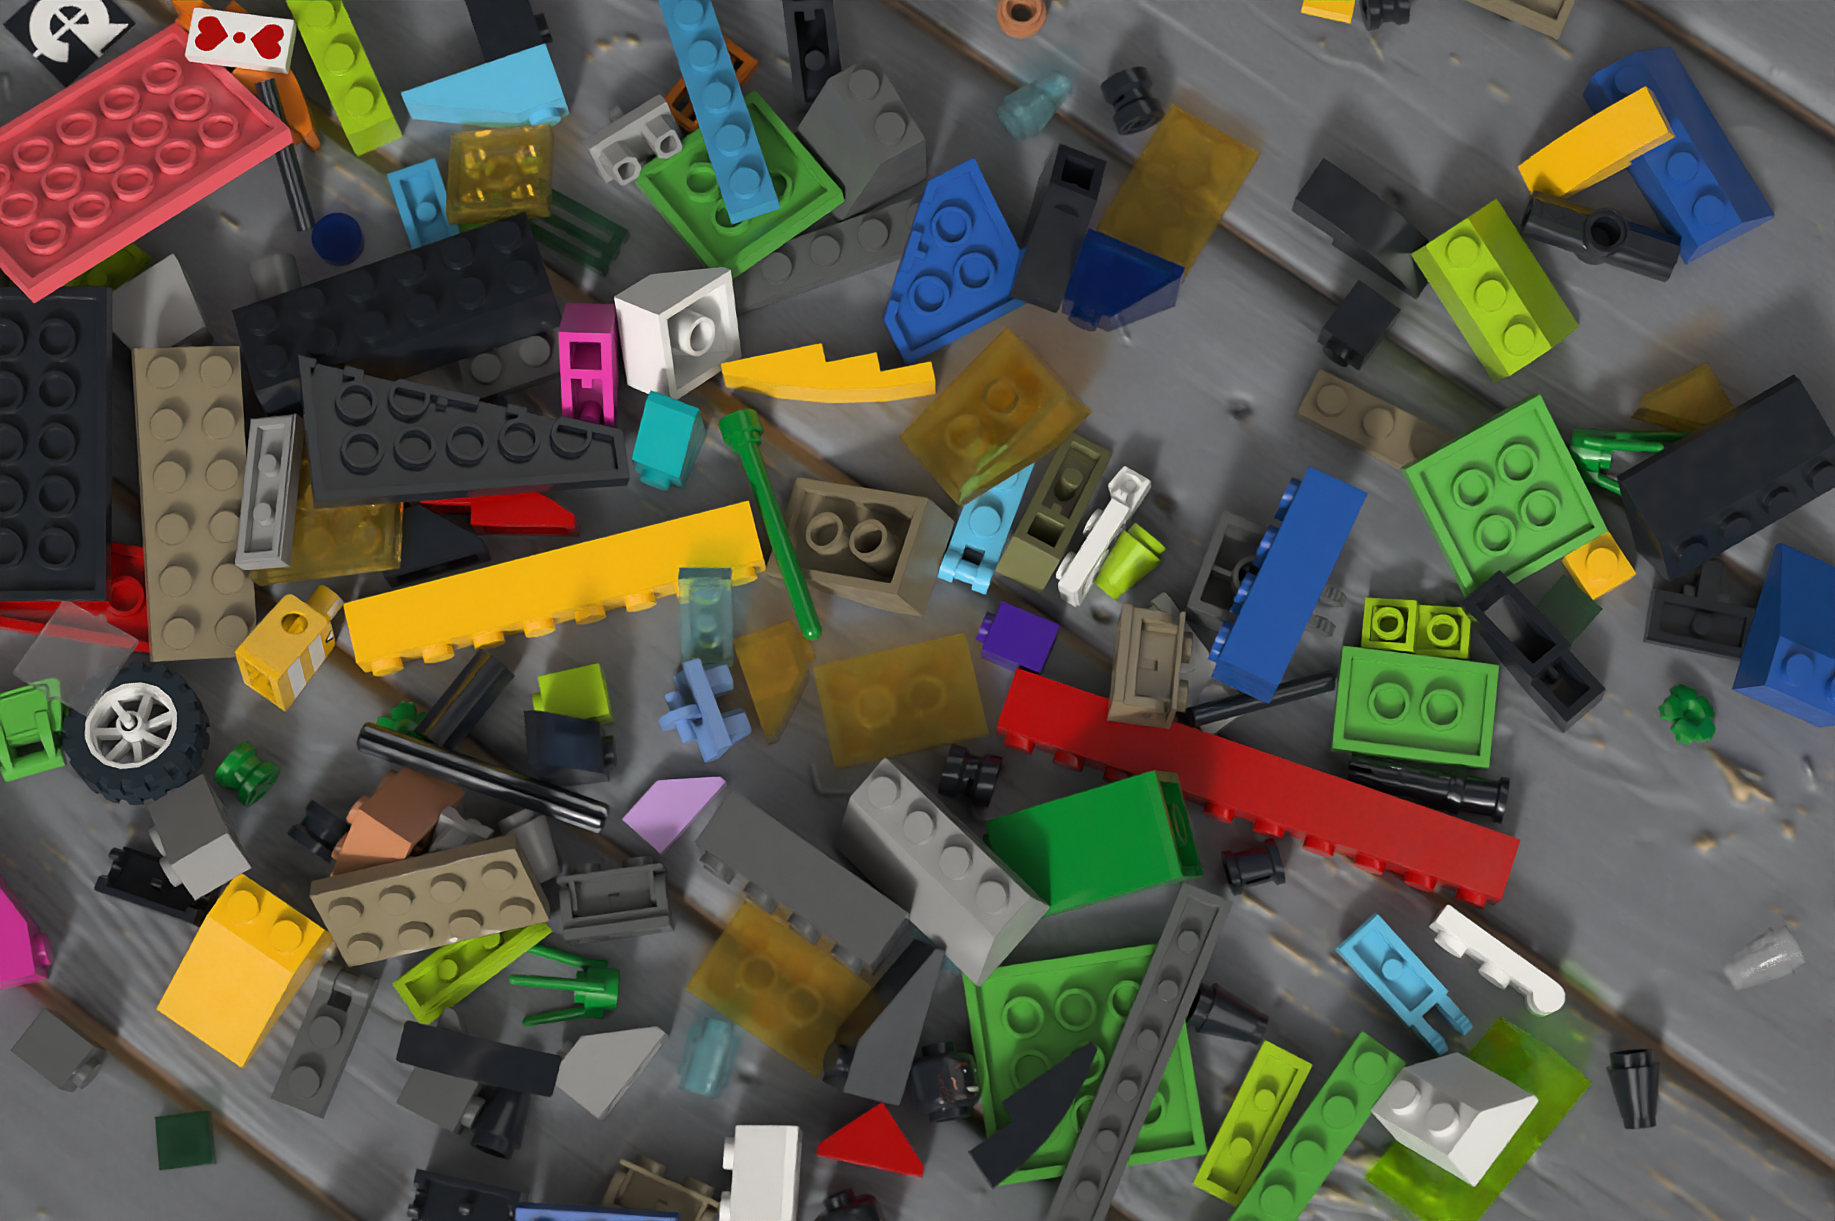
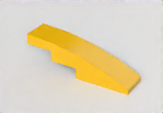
M822 343L721 363L726 387L774 398L823 403L885 402L936 394L935 377L931 361L880 371L877 352L826 362Z

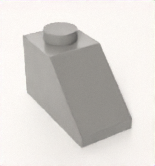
M655 1026L581 1036L576 1044L568 1040L556 1053V1055L561 1056V1063L555 1085L595 1117L604 1121L669 1039V1036Z

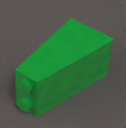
M1154 770L985 821L988 834L983 835V842L1051 906L1041 919L1204 876L1178 773Z

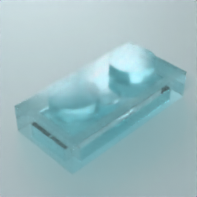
M679 568L678 593L682 666L687 661L700 658L702 666L726 663L728 667H734L735 642L732 568Z

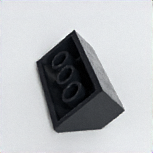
M1793 374L1616 476L1636 550L1669 582H1672L1835 487V437L1799 378Z

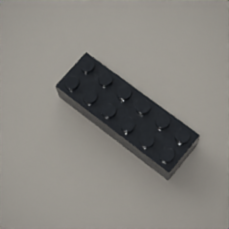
M526 212L232 310L254 392L268 417L303 414L297 367L298 355L317 359L316 364L344 370L345 366L365 370L364 375L396 382L399 378L406 379L559 327L562 320V315Z

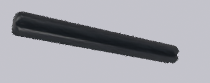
M366 722L363 725L357 738L356 745L360 752L596 833L603 830L609 817L610 807L605 802L371 722Z

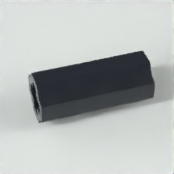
M480 648L414 729V732L424 741L455 751L515 675L496 657Z

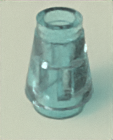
M1053 70L1048 75L1005 96L1003 105L998 109L999 119L1005 129L1019 140H1025L1028 136L1036 137L1066 101V98L1073 93L1072 86L1061 72Z

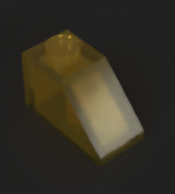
M792 619L732 639L768 746L779 742L811 678L807 663L816 660L810 640L804 638L802 632L796 633Z

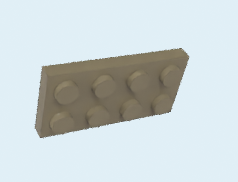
M515 833L311 881L310 898L348 967L550 921V904Z

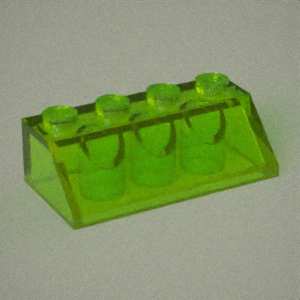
M1500 1016L1466 1057L1535 1095L1539 1101L1475 1187L1397 1140L1392 1143L1363 1179L1412 1221H1478L1593 1083L1550 1046Z

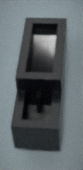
M1323 158L1296 196L1292 212L1334 238L1332 242L1334 247L1417 300L1429 282L1411 256V253L1430 241L1377 195Z
M1500 570L1460 603L1462 610L1495 655L1562 733L1567 731L1602 701L1606 688L1570 652L1571 644Z
M1089 1042L1001 1102V1107L1011 1120V1123L968 1151L969 1156L992 1190L1019 1170L1047 1141L1065 1117L1085 1082L1096 1055L1097 1049L1092 1042Z

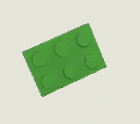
M1342 646L1340 650L1330 751L1487 771L1490 766L1499 665Z

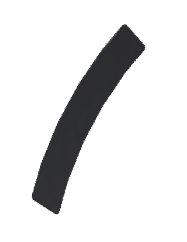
M407 1020L404 1024L396 1061L488 1085L551 1097L560 1068L561 1056L490 1041Z

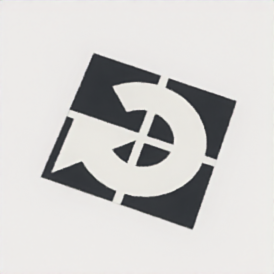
M29 0L3 24L66 88L136 25L112 0Z

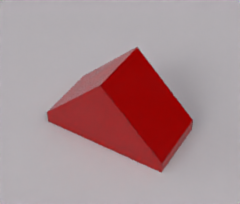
M883 1102L820 1142L816 1151V1155L821 1158L920 1179L923 1178V1164Z

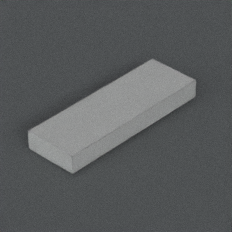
M297 414L251 418L235 558V565L243 570L290 567L304 438V419Z

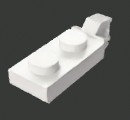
M1126 466L1108 484L1111 501L1104 511L1099 508L1096 509L1088 520L1083 531V536L1087 537L1080 550L1077 554L1070 551L1056 573V578L1060 580L1058 583L1060 598L1075 607L1081 605L1094 584L1092 581L1099 574L1098 571L1122 529L1127 532L1132 524L1131 518L1151 488V481Z

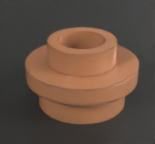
M1000 0L996 9L997 23L1004 33L1013 38L1024 39L1032 37L1044 26L1046 20L1045 4L1043 0ZM1023 9L1030 14V18L1019 22L1012 17V14L1016 10Z

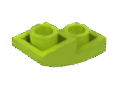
M1365 597L1361 648L1470 661L1473 624L1461 607L1419 605L1417 600Z

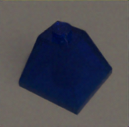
M1089 228L1063 297L1061 313L1068 315L1069 322L1081 329L1096 331L1097 328L1110 332L1175 307L1179 298L1185 267Z

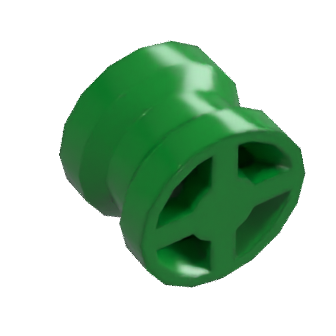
M245 741L238 745L223 760L214 775V781L222 788H232L237 793V800L248 808L257 803L269 791L277 780L281 768L271 760L263 761L258 757L257 748L250 742Z

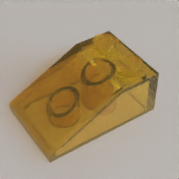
M1006 327L914 420L899 438L955 503L963 507L1056 449L1092 413V410L1031 344Z

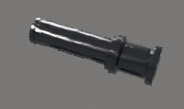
M1357 754L1351 755L1349 773L1347 775L1348 781L1383 793L1444 804L1443 810H1447L1449 814L1457 815L1459 811L1490 816L1492 822L1502 823L1508 798L1510 778L1501 776L1498 781L1470 776L1467 775L1465 769L1461 768L1451 769L1450 774L1361 757L1357 756Z

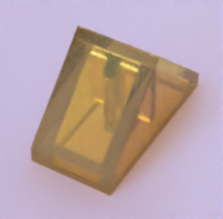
M1706 362L1643 395L1633 408L1631 419L1669 430L1694 432L1731 411L1734 407Z

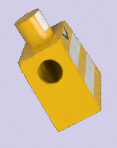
M321 584L305 603L293 594L285 595L235 650L244 684L286 712L332 651L335 639L330 621L343 606V600L331 589Z

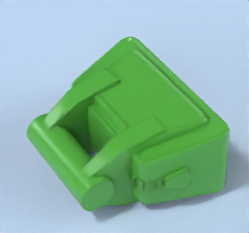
M51 678L0 693V769L5 782L67 765L61 736L65 735V732L62 730L64 718L70 717V688L61 680ZM42 741L45 750L18 757L17 748Z

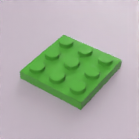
M756 90L746 95L744 101L781 209L731 224L700 128L681 140L683 147L680 152L668 159L657 156L641 167L642 170L639 173V177L634 179L637 187L705 269L728 268L731 270L732 280L845 202L842 190Z
M1531 394L1400 467L1465 598L1499 570L1515 584L1608 532L1541 394Z

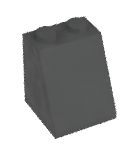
M874 54L829 78L794 135L842 190L845 202L830 212L836 223H840L863 215L926 180V139Z

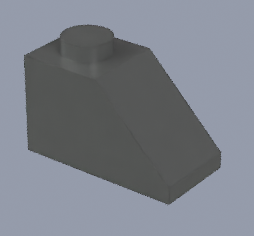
M446 1007L436 1027L469 1035L464 1016ZM414 1067L396 1104L460 1135L465 1126L470 1129L483 1111L486 1100L480 1096L485 1085L484 1083Z

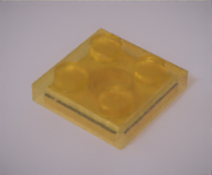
M551 125L451 133L445 211L449 224L492 222L522 212H526L528 218L549 217L551 215L554 134Z

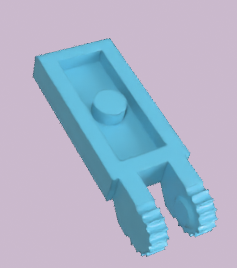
M1376 912L1335 949L1407 1029L1411 1027L1416 1036L1438 1057L1444 1055L1449 1048L1445 1044L1443 1037L1422 1017L1432 1006L1435 1005L1447 1023L1462 1035H1465L1473 1028L1465 1014L1446 995L1449 991Z

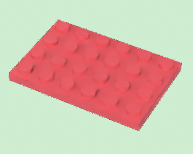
M176 22L0 127V268L33 303L41 300L293 143L289 127L227 69L221 65L188 61L185 52L189 34Z

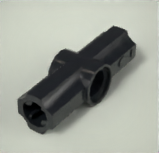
M1535 191L1531 195L1520 225L1521 236L1573 252L1579 260L1586 264L1599 265L1607 263L1662 282H1666L1670 278L1681 250V238L1628 221L1622 213L1615 209L1601 208L1594 210L1539 191ZM1591 227L1600 228L1607 233L1610 240L1609 246H1602L1596 243L1591 235Z

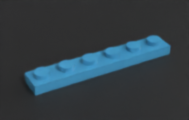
M658 0L731 224L781 209L711 0Z

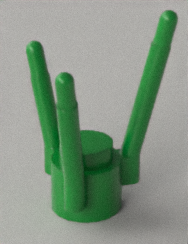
M1575 427L1569 453L1577 469L1580 470V475L1584 482L1597 484L1621 495L1618 481L1599 473L1600 468L1610 470L1614 450L1658 453L1664 449V445L1659 442H1675L1691 434L1692 431L1602 430L1590 427L1589 429Z
M537 943L526 952L587 971H577L576 979L512 974L509 977V982L513 985L575 991L574 1002L585 1003V1006L526 1016L522 1020L523 1025L526 1027L581 1018L603 1019L604 1010L617 1011L620 969L608 968V960L589 959Z

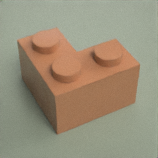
M403 767L399 772L393 769L390 770L379 783L375 794L372 797L367 795L361 796L350 810L347 822L352 825L350 830L339 840L332 852L331 857L336 860L330 877L423 855L430 847L441 812L448 805L458 810L465 791L453 783L407 767Z

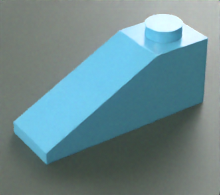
M545 43L401 92L411 118L418 120L524 131L530 128L533 130L551 128L558 124L562 117L570 115Z

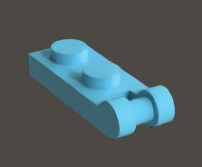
M987 444L949 547L942 560L937 578L953 583L954 578L972 584L971 590L987 595L996 572L995 569L1001 559L1035 468V461ZM966 548L984 554L980 565L962 560Z

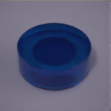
M328 214L316 223L312 231V245L318 256L329 265H349L356 261L364 250V233L358 222L347 214Z

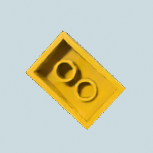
M242 873L231 880L207 914L156 1009L241 1068H245L326 952L333 938L329 931Z

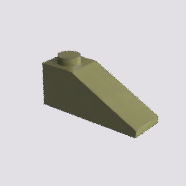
M1067 429L995 571L1039 594L1042 593L1072 538L1113 454L1112 452Z

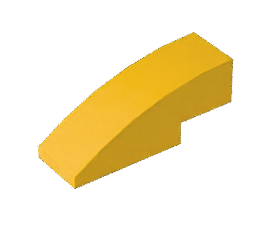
M1645 86L1563 134L1520 164L1518 169L1531 195L1535 191H1539L1566 200L1632 165L1631 160L1676 136L1653 91Z

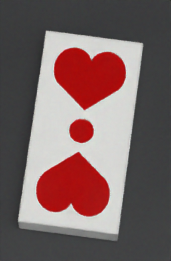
M194 7L185 56L190 62L289 74L297 25L294 20Z

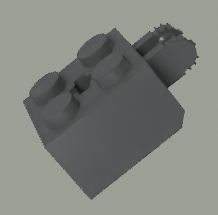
M1222 510L1185 609V620L1217 632L1220 631L1224 620L1235 624L1238 615L1231 613L1230 610L1242 584L1238 578L1244 580L1247 572L1258 575L1260 568L1253 566L1252 563L1268 529L1267 526ZM1325 585L1318 602L1329 607H1343L1347 596H1345L1344 592ZM1312 614L1305 631L1327 638L1333 636L1336 626L1327 618Z

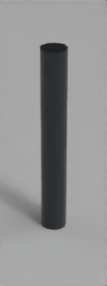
M275 78L256 82L255 86L259 100L288 126ZM291 143L275 153L295 226L297 232L315 228L317 225L294 144Z
M1329 670L1279 683L1269 704L1248 694L1240 693L1188 707L1186 709V717L1192 728L1333 691L1335 690V679Z

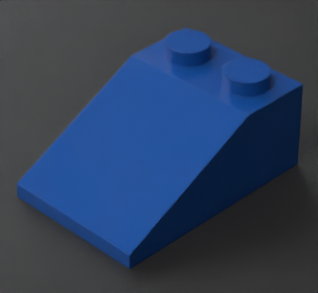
M1783 543L1776 544L1732 690L1817 727L1835 726V567Z

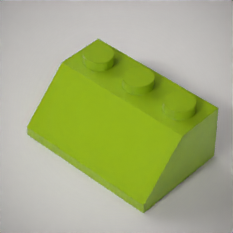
M1497 198L1411 253V256L1493 382L1511 376L1552 349L1579 328L1578 323Z

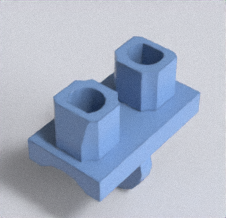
M700 658L685 662L683 664L684 669L672 677L677 691L670 692L664 696L670 712L661 716L658 719L661 731L677 729L682 744H688L696 740L704 763L719 759L731 746L744 740L752 732V728L742 708L722 714L719 711L715 698L727 695L734 689L733 679L727 664L718 663L702 666Z

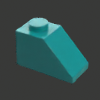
M650 390L631 459L636 472L641 474L639 479L642 482L663 491H668L670 485L684 490L707 435L699 408Z

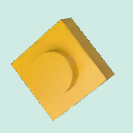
M1609 531L1564 556L1561 560L1589 604L1636 575L1633 567Z

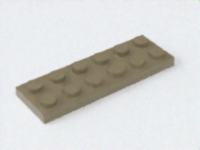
M239 346L134 348L132 350L150 662L236 658L235 650L256 628L253 570H243L235 565L246 466Z

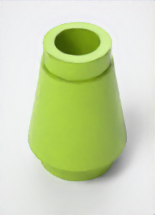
M1134 523L1127 532L1122 529L1098 571L1099 574L1092 582L1113 600L1117 601L1122 594H1125L1162 563L1159 558L1166 551V548L1141 526Z

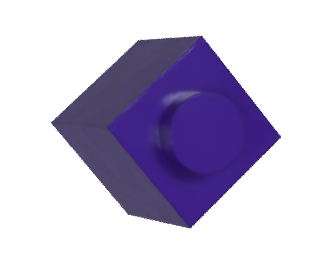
M1002 601L996 615L990 612L986 613L977 634L976 641L984 643L981 658L1013 672H1016V669L1019 668L1041 676L1058 638L1060 625Z

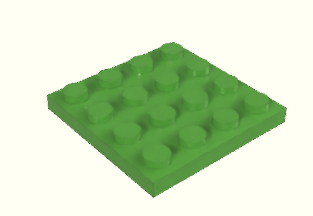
M1157 944L997 967L980 987L962 973L987 1138L1011 1123V1120L1001 1107V1102L1089 1042H1092L1097 1049L1086 1080L1065 1117L1038 1151L1019 1170L998 1186L1063 1176ZM1186 1021L1126 1167L1207 1154Z

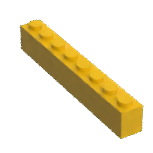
M748 500L343 603L356 663L365 673L372 671L374 676H386L402 671L404 669L403 663L423 658L424 663H437L448 660L455 656L454 650L474 645L475 650L480 648L482 650L496 648L505 644L504 637L525 632V637L528 638L547 635L556 630L555 624L575 619L578 625L598 622L606 618V611L626 606L628 612L645 610L657 604L656 599L676 594L678 599L696 597L707 592L706 586L727 581L728 586L747 584L758 578L757 573L765 571L766 566Z

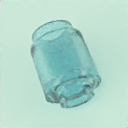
M704 1016L701 1026L690 1024L677 1074L681 1075L678 1088L716 1099L720 1098L722 1087H728L741 1041V1037L731 1035L734 1027L733 1024Z

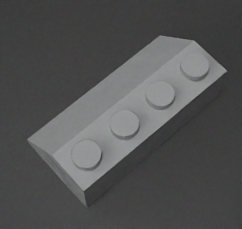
M885 757L850 797L835 847L888 899L907 911L909 920L938 948L945 950V955L973 983L980 987L1051 906L908 769Z

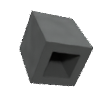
M44 1008L10 1051L58 1089L73 1093L77 1087L83 1089L94 1080L102 1068V1063L99 1059L107 1050L59 1012Z

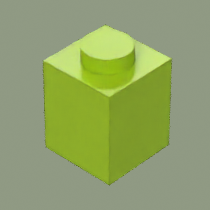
M599 663L537 676L540 692L532 693L534 710L597 721L601 725L615 722L605 673Z

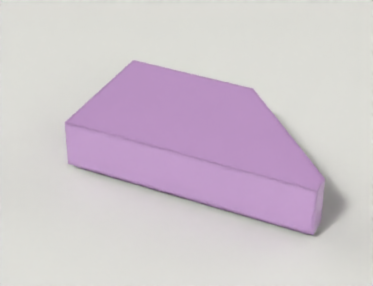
M720 776L657 780L622 820L663 856L723 790L727 783Z

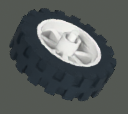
M131 662L128 668L123 669L117 665L105 670L107 675L99 680L96 677L89 680L84 685L87 690L81 697L76 694L69 705L72 710L70 717H65L62 730L67 735V739L63 740V747L71 760L69 761L71 766L96 794L102 793L106 800L119 804L122 799L126 800L129 805H142L145 799L152 798L156 801L167 795V792L174 787L179 788L189 782L187 776L192 770L197 772L204 761L201 756L203 749L208 750L210 744V736L206 731V727H210V723L201 701L186 680L175 672L173 675L167 667L155 663L153 667H147L144 662ZM140 704L138 712H125V709ZM153 704L164 706L169 710L148 721ZM118 715L119 717L116 721L117 728H107L108 724ZM171 725V731L167 740L153 734ZM102 740H121L106 757L103 755ZM155 748L159 749L154 755L145 759V755L150 754ZM130 749L133 750L135 763H118Z

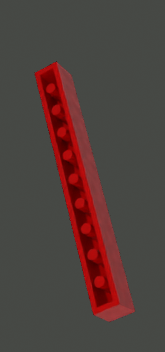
M1019 668L1016 669L996 726V735L1005 738L1003 745L1011 750L1032 755L1035 748L1054 755L1052 762L1063 768L1082 772L1083 767L1087 766L1104 772L1102 779L1108 783L1154 770L1178 773L1184 800L1204 806L1202 814L1212 819L1232 823L1233 818L1236 817L1254 824L1252 831L1259 835L1282 840L1284 834L1303 840L1302 848L1311 853L1332 858L1335 851L1355 858L1353 866L1373 874L1383 875L1385 869L1405 875L1403 883L1413 888L1434 892L1435 886L1455 892L1454 900L1472 908L1483 910L1486 903L1494 906L1502 900L1521 839L1172 721L1170 729L1107 721L1109 699Z

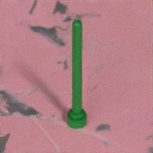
M754 409L735 411L723 417L718 423L724 444L731 447L734 453H739L802 635L807 640H817L822 634V626L758 447L762 443L760 436L764 432L758 413Z

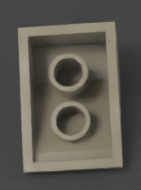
M797 477L783 518L807 586L877 609L924 617L955 521L927 497ZM772 549L765 572L770 576L783 579Z

